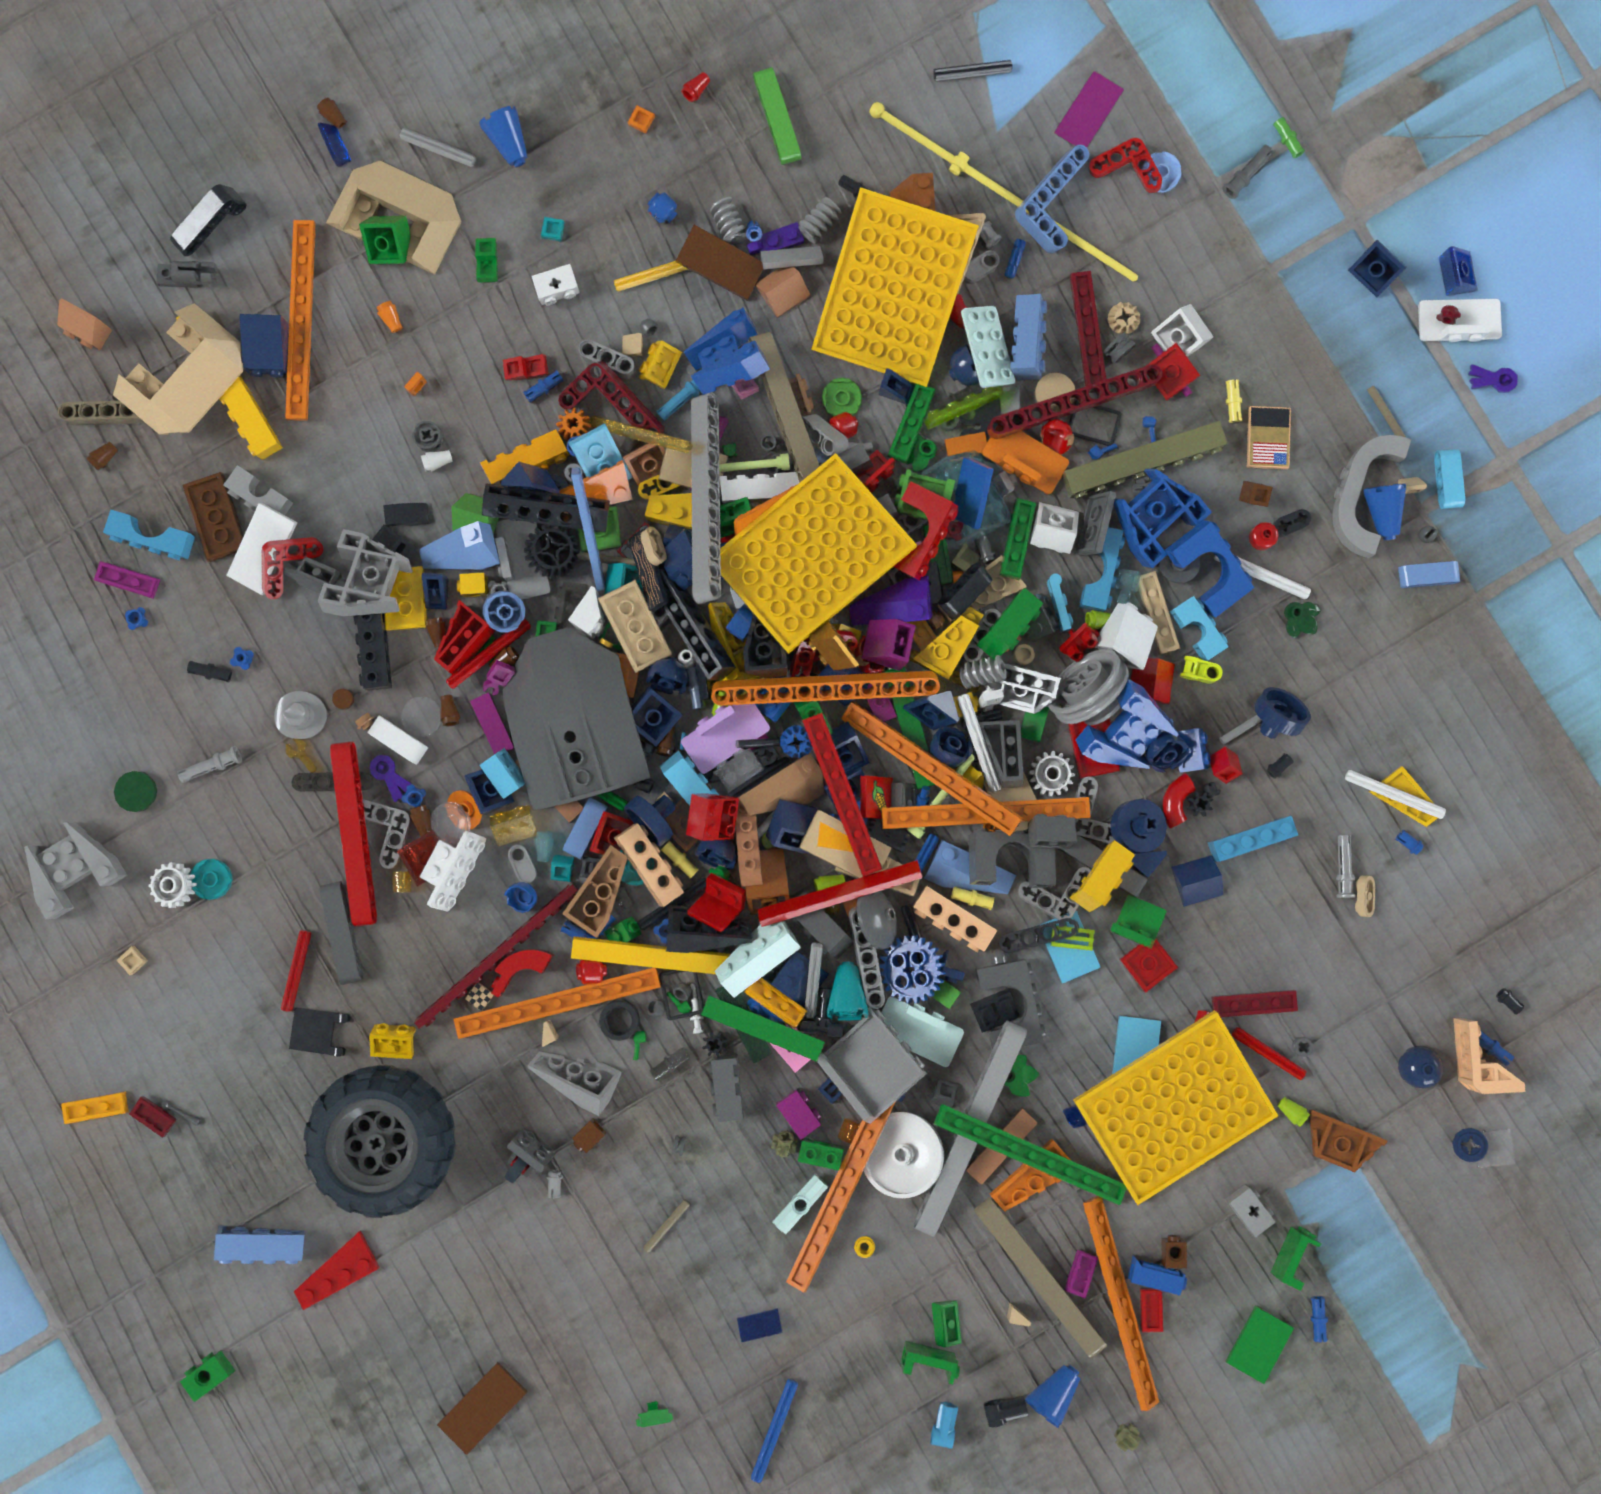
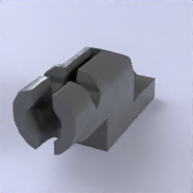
M172 261V264H158L156 284L159 286L199 288V284H214L217 279L213 278L211 273H217V267L214 262Z

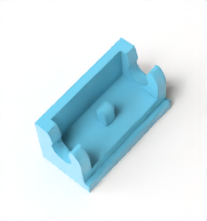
M505 748L479 765L503 799L525 784L521 770Z

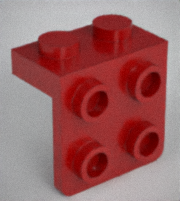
M878 450L869 456L874 467L856 476L871 493L878 488V483L882 479L887 480L894 473L892 470L895 468V459L891 457L887 460Z

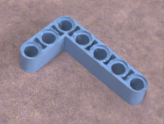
M1081 144L1065 153L1015 211L1017 221L1048 253H1055L1064 248L1068 238L1065 232L1044 209L1088 160L1089 151L1087 147Z

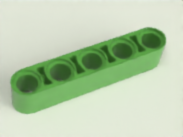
M773 67L754 72V82L781 164L785 165L801 160L800 148Z

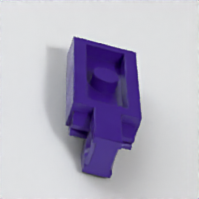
M798 222L762 234L758 241L747 244V249L752 256L761 253L760 251L789 249L803 244L804 239L799 230Z

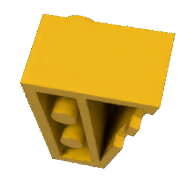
M692 493L650 496L645 512L646 520L666 526L672 524L692 530Z
M1112 841L1093 864L1094 867L1088 876L1083 878L1081 881L1082 885L1078 891L1072 893L1069 898L1088 912L1095 910L1101 905L1105 906L1112 897L1110 895L1112 889H1117L1123 879L1120 877L1124 872L1127 873L1132 867L1133 862L1131 860L1135 854L1117 841Z

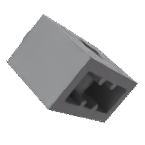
M1244 1184L1227 1197L1225 1201L1250 1234L1256 1238L1275 1223L1271 1217L1274 1213L1266 1204H1261L1258 1200L1261 1196L1254 1187L1250 1189ZM1250 1206H1253V1213H1250Z

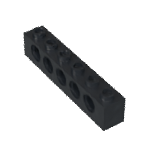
M485 484L482 505L483 516L505 518L512 521H527L533 524H549L554 527L563 526L572 529H583L577 499L574 495ZM587 497L594 532H606L610 501Z
M660 569L659 572L668 599V603L663 606L664 610L707 679L723 680L736 668L688 590L684 591L668 577L665 569Z

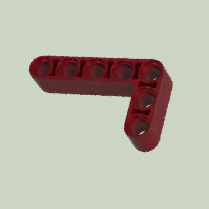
M603 361L590 364L559 395L558 402L560 406L568 410L578 406L597 387L647 442L650 443L657 438L662 439L665 435V428ZM595 366L601 369L600 377L594 373ZM581 380L587 383V390L581 388ZM609 381L615 384L616 389L614 392L608 388ZM567 394L573 397V404L568 403L566 399ZM623 397H626V398L629 399V401H630L629 407H626V406L623 405V403H622V398H623ZM637 412L644 416L643 422L637 420ZM650 428H655L658 431L657 437H653L650 434Z

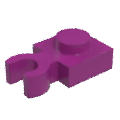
M496 660L487 673L488 680L483 683V691L493 687L492 695H497L499 685L504 687L507 685L515 673V667Z

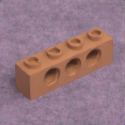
M739 802L736 836L741 886L762 885L757 815L748 816Z

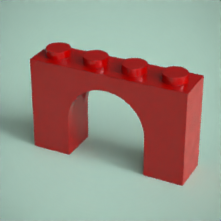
M910 481L901 500L925 513L929 522V531L924 541L893 567L920 580L921 577L926 575L929 568L927 565L931 558L933 559L936 556L940 540L946 537L950 521L956 518L958 506L954 502Z

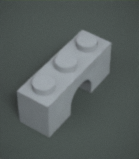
M237 465L224 483V486L229 489L228 494L237 500L240 497L246 500L244 504L253 511L256 510L259 503H263L283 515L288 512L293 502L272 488L269 489L266 495L256 497L255 489L260 480Z

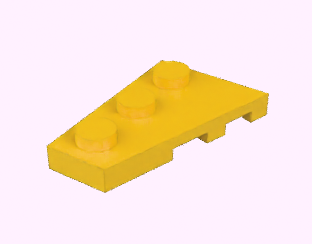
M1403 766L1397 768L1381 781V783L1433 803ZM1371 790L1368 791L1425 827L1437 819V817Z

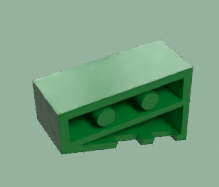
M1023 588L1002 612L995 624L989 628L988 633L977 643V646L994 660L996 655L1001 656L1007 649L1012 651L1019 642L1017 637L1019 635L1023 636L1030 628L1028 625L1030 620L1035 621L1040 615L1041 611L1039 608L1043 605V602L1026 588Z

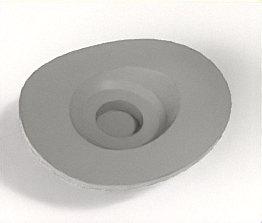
M303 691L290 692L284 695L276 705L274 713L275 724L278 730L287 737L308 739L320 733L325 727L327 709L324 703L311 693Z

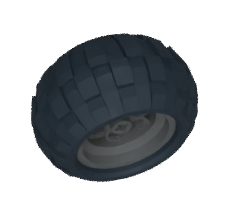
M393 1065L360 1068L337 1079L316 1100L304 1130L303 1139L306 1141L305 1162L308 1171L311 1170L317 1181L315 1184L324 1196L328 1195L335 1201L337 1207L349 1213L355 1212L369 1218L399 1215L421 1204L441 1185L448 1173L451 1160L454 1158L456 1146L454 1140L455 1125L452 1113L448 1111L443 1101L444 1097L435 1086L432 1087L421 1075L409 1069L404 1070ZM384 1116L390 1117L392 1121L390 1126H386L383 1123ZM363 1119L370 1122L369 1130L363 1128ZM397 1132L405 1136L404 1143L397 1140ZM379 1138V1143L382 1144L376 1147V1142L373 1141ZM355 1140L362 1142V1150L356 1148ZM389 1153H394L397 1156L396 1163L389 1160ZM369 1156L375 1158V1166H371L368 1163Z

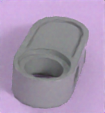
M988 250L971 260L964 280L969 283H975L995 271L999 265V255L993 250ZM991 256L995 259V264L988 266L985 264L984 259Z
M523 845L512 846L508 851V858L518 880L528 884L534 882L538 873L529 851ZM516 849H521L524 852L523 859L519 861L513 858V852Z

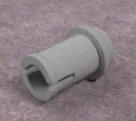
M550 1170L546 1176L548 1179L547 1197L560 1198L563 1175H561L559 1170Z

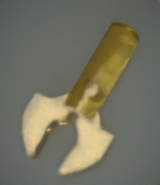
M293 738V741L298 745V751H294L290 744H286V754L289 758L298 757L309 772L314 773L317 767L305 753V748L308 745L303 740Z

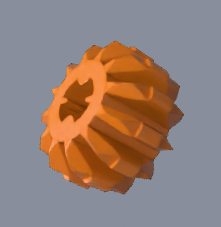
M574 407L572 408V413L565 409L566 416L559 415L558 417L561 421L556 423V426L560 428L558 433L559 435H564L563 439L565 441L569 440L570 437L582 436L588 432L586 429L591 428V424L587 423L590 420L589 416H584L583 410L577 413ZM571 423H572V424H576V423H577L578 426H577V427H574V426H573V427L571 428V427H570V424H571Z

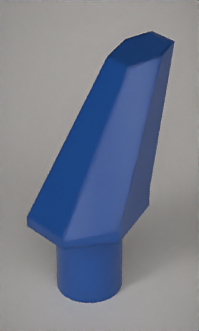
M922 787L921 793L917 795L916 806L928 805L930 801L929 787Z

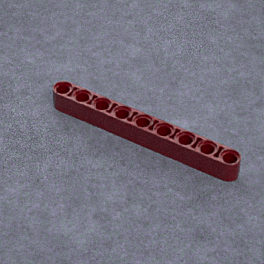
M1148 365L999 415L992 419L988 425L987 432L991 438L1000 439L1047 423L1049 420L1059 419L1153 387L1161 379L1162 370L1158 365ZM1147 372L1154 374L1155 380L1149 379ZM1128 379H1133L1136 382V386L1129 385ZM1108 386H1115L1117 393L1111 392ZM1089 392H1095L1098 395V399H1092ZM1070 398H1076L1079 405H1072ZM1051 405H1057L1060 408V412H1054L1051 409ZM1038 411L1041 418H1034L1031 412ZM1018 417L1022 424L1015 425L1012 418ZM993 424H1000L1003 430L1001 432L995 431Z

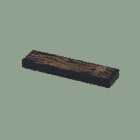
M642 529L630 537L628 541L648 609L654 612L667 604L668 599L658 566L652 565L646 557L640 536L644 531Z

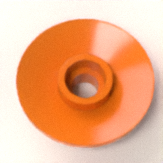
M457 790L449 796L447 811L451 820L458 827L465 830L477 827L481 821L482 814H480L473 795L464 790Z

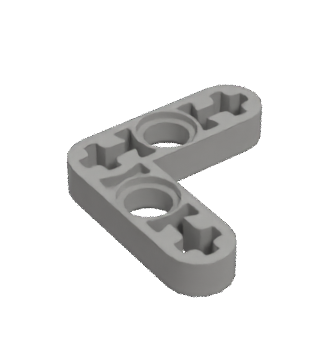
M1085 777L1078 784L1075 798H1081L1080 793L1085 794L1086 787H1083V783H1087L1088 780L1091 781L1090 785L1093 786V789H1089L1087 794L1092 796L1091 799L1089 798L1091 817L1098 783L1093 777ZM1090 818L1075 819V823L1080 820V824L1083 826H1088V822L1091 823L1088 828V835L1085 834L1087 831L1085 829L1076 831L1077 835L1107 844L1114 841L1111 836H1108V840L1105 839L1110 824L1091 820ZM1096 825L1101 826L1104 830L1101 837L1094 836L1092 832Z
M363 799L364 807L373 809L372 814L364 811L365 819L389 826L379 862L384 868H395L400 862L412 823L410 814L400 809ZM381 808L387 811V817L384 820H379L376 815L377 811ZM404 814L406 823H402L400 829H404V832L393 830L394 827H399L400 822L397 821V817H401ZM393 834H398L401 837L400 844L396 846L392 845L390 841ZM387 848L398 849V852L393 851L392 858L395 859L394 863L387 865L388 861L385 860V857L390 856L391 850H387Z
M1087 867L1078 869L1061 899L1043 888H1032L1031 892L1036 895L1037 891L1040 892L1036 902L1032 901L1034 896L1031 894L1024 896V891L1022 890V888L1026 889L1029 886V881L1023 882L1019 886L1018 895L1023 901L1056 920L1072 918L1079 904L1069 898L1068 892L1071 889L1078 891L1080 886L1074 885L1073 882L1078 884L1081 879L1079 873L1084 874L1086 872L1089 874L1091 870ZM1041 897H1049L1051 905L1046 908L1041 906ZM1065 899L1066 902L1075 905V907L1073 908L1070 905L1067 910L1069 916L1065 915L1064 917H1061V912L1058 911V909L1062 910L1065 907V905L1067 904L1063 902V900Z

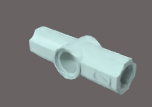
M814 1174L804 1187L793 1196L792 1200L773 1220V1223L780 1231L787 1234L798 1220L809 1211L810 1207L828 1188V1185L819 1176ZM799 1199H803L806 1202V1206L802 1209L795 1206V1202Z

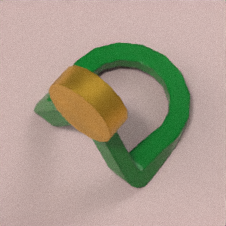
M609 622L605 625L604 631L599 636L600 643L609 648L614 647L620 650L622 649L620 642L615 645L604 639L608 628L611 626Z

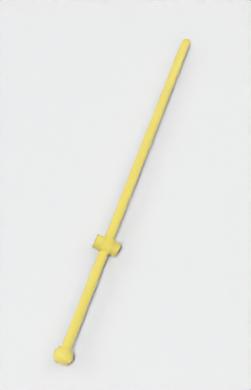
M875 102L871 106L869 113L873 118L884 119L950 162L949 171L954 175L959 176L961 172L967 173L1017 207L1023 202L1022 199L968 165L967 162L970 157L960 151L957 156H954L886 112L882 103ZM1055 221L1065 232L1068 240L1134 282L1138 279L1136 273Z

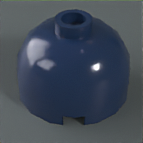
M966 344L957 349L951 356V370L948 372L954 382L958 380L964 386H974L979 384L970 346Z
M667 657L651 665L646 682L647 684L650 682L651 688L659 692L673 694V691H679L678 694H682L686 691L689 675L685 666L678 659Z
M945 726L943 729H939L933 736L930 751L939 761L950 768H955L962 765L971 756L973 751L972 743L970 740L966 741L964 738L965 734L954 727Z
M1163 731L1151 742L1145 751L1147 761L1157 772H1166L1164 769L1167 768L1173 770L1187 758L1188 753L1186 750L1188 745L1179 735L1176 737L1167 731Z
M732 839L701 841L695 855H699L698 859L706 865L716 868L719 864L730 870L735 867L737 862L738 849Z
M1414 1046L1408 1048L1407 1052L1399 1059L1398 1070L1401 1078L1415 1088L1425 1089L1436 1085L1443 1076L1444 1069L1438 1054L1427 1047Z

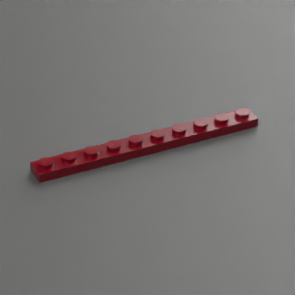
M572 881L421 1013L415 1019L414 1024L419 1029L424 1025L426 1027L431 1025L436 1020L434 1017L439 1012L444 1013L451 1007L450 1002L453 999H460L464 996L469 985H476L483 978L482 974L487 970L491 972L499 964L497 961L502 956L507 958L515 950L513 947L518 942L523 944L530 937L529 933L534 928L536 930L540 929L546 923L545 919L549 915L553 917L562 909L560 906L565 901L568 903L572 901L577 894L576 891H578V887Z

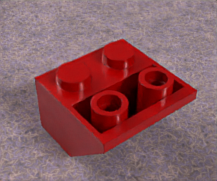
M709 793L692 794L686 835L701 841L734 839L739 798Z

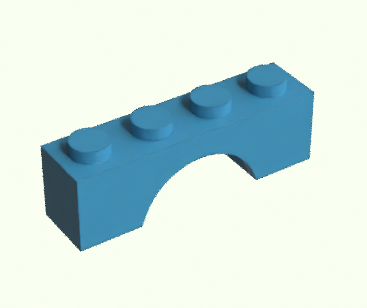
M110 510L103 533L110 536L109 540L122 544L124 540L129 542L131 547L141 549L144 546L149 548L148 551L160 555L161 552L168 554L167 557L180 561V558L188 560L195 540L194 535L168 527L159 536L145 537L139 529L138 519L114 510Z
M1108 527L1102 553H1098L1104 564L1103 575L1099 581L1083 587L1079 608L1104 612L1106 608H1110L1112 596H1109L1111 588L1114 589L1117 578L1114 576L1115 568H1119L1121 561L1118 553L1119 549H1123L1125 537H1122L1123 530Z
M1284 816L1207 843L1213 860L1221 862L1298 836V832L1292 816Z

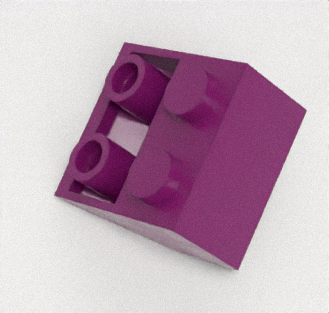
M898 619L870 620L861 658L900 671L909 661L916 625Z

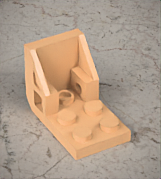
M1454 1018L1458 1081L1467 1089L1481 1094L1525 1092V1083L1498 1063L1486 1062V1060L1480 1059L1483 1053L1481 1046H1479L1481 1029L1478 1022L1465 1018Z

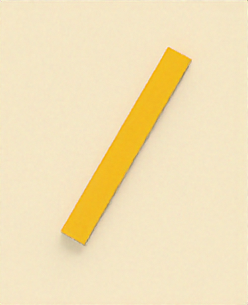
M573 936L571 959L716 974L715 970L731 954L709 951L691 953L666 952L665 946Z

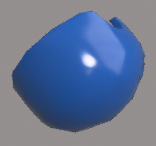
M525 882L514 883L504 893V896H507V905L520 913L531 911L537 903L535 889L532 885Z

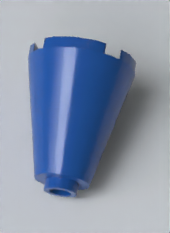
M510 106L500 108L490 113L491 117L487 121L485 117L482 118L479 122L481 129L510 166L514 165L515 168L524 165L528 156L516 107L513 106L512 109Z
M1406 483L1363 489L1377 534L1381 535L1383 540L1396 539V535H1399L1401 530Z
M1063 1365L1028 1394L1025 1401L1038 1414L1045 1417L1049 1423L1059 1428L1080 1382L1079 1372L1071 1365L1068 1367Z

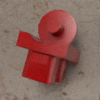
M1085 622L1077 631L1073 628L1069 630L1071 636L1059 649L1072 660L1079 662L1083 658V651L1087 647L1094 648L1098 644L1097 638L1100 634Z

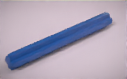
M788 1379L751 1475V1480L754 1482H762L798 1386V1382Z

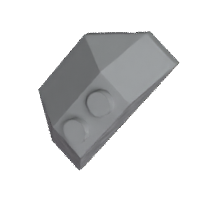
M1004 663L1007 673L1006 679L985 685L986 689H1002L1004 697L999 703L1000 705L1036 714L1057 699L1062 678Z

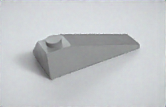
M540 1051L528 1064V1068L578 1106L597 1116L602 1113L610 1102L621 1076V1071L604 1063L596 1062L595 1065L585 1063L583 1059L578 1058L577 1061L568 1060L561 1055Z

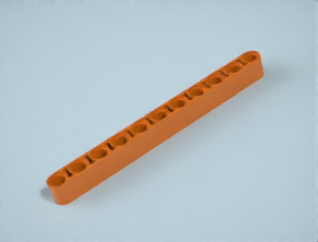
M933 671L725 680L714 683L711 698L717 705L931 696L938 693L940 683L938 676ZM928 680L935 681L932 686L925 685ZM907 681L914 682L911 687L904 686ZM886 682L893 683L890 688H885L883 685ZM865 683L872 684V687L869 689L862 688ZM844 684L852 686L849 690L841 689ZM823 685L831 687L828 691L820 689ZM802 686L810 688L807 692L799 690ZM781 687L789 689L786 693H781L778 690ZM760 688H765L768 690V692L765 694L758 693V690ZM739 689H744L747 691V693L745 695H739L737 691ZM718 690H723L726 692V694L724 696H719L716 694V692Z

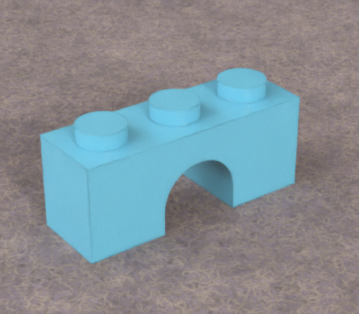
M1193 596L1169 613L1180 629L1188 624H1194L1200 628L1202 633L1201 639L1192 647L1202 660L1208 661L1228 648L1226 644L1228 641L1224 634L1219 633L1215 628L1216 623L1210 615L1207 616L1203 610V603Z

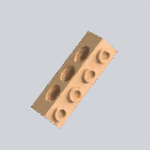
M633 824L614 837V839L628 857L631 865L658 905L664 907L684 893L682 890L683 884L677 876L674 877L670 872L672 869L670 864L665 859H661L658 854L660 850L654 842L651 843L647 838L649 834L645 827ZM637 841L642 842L644 846L640 853L634 847ZM649 858H652L655 862L652 870H649L646 866ZM661 875L666 878V884L663 887L658 884V878Z
M928 886L924 887L912 906L916 909L915 914L923 919L928 916L934 920L932 923L934 926L941 930L944 927L951 931L950 936L958 941H961L963 938L969 942L967 946L977 953L979 950L985 952L998 931ZM934 903H938L941 906V912L938 915H933L930 911ZM952 914L957 915L959 918V923L956 926H950L948 923V918ZM973 925L976 928L977 932L974 937L966 935L968 926Z

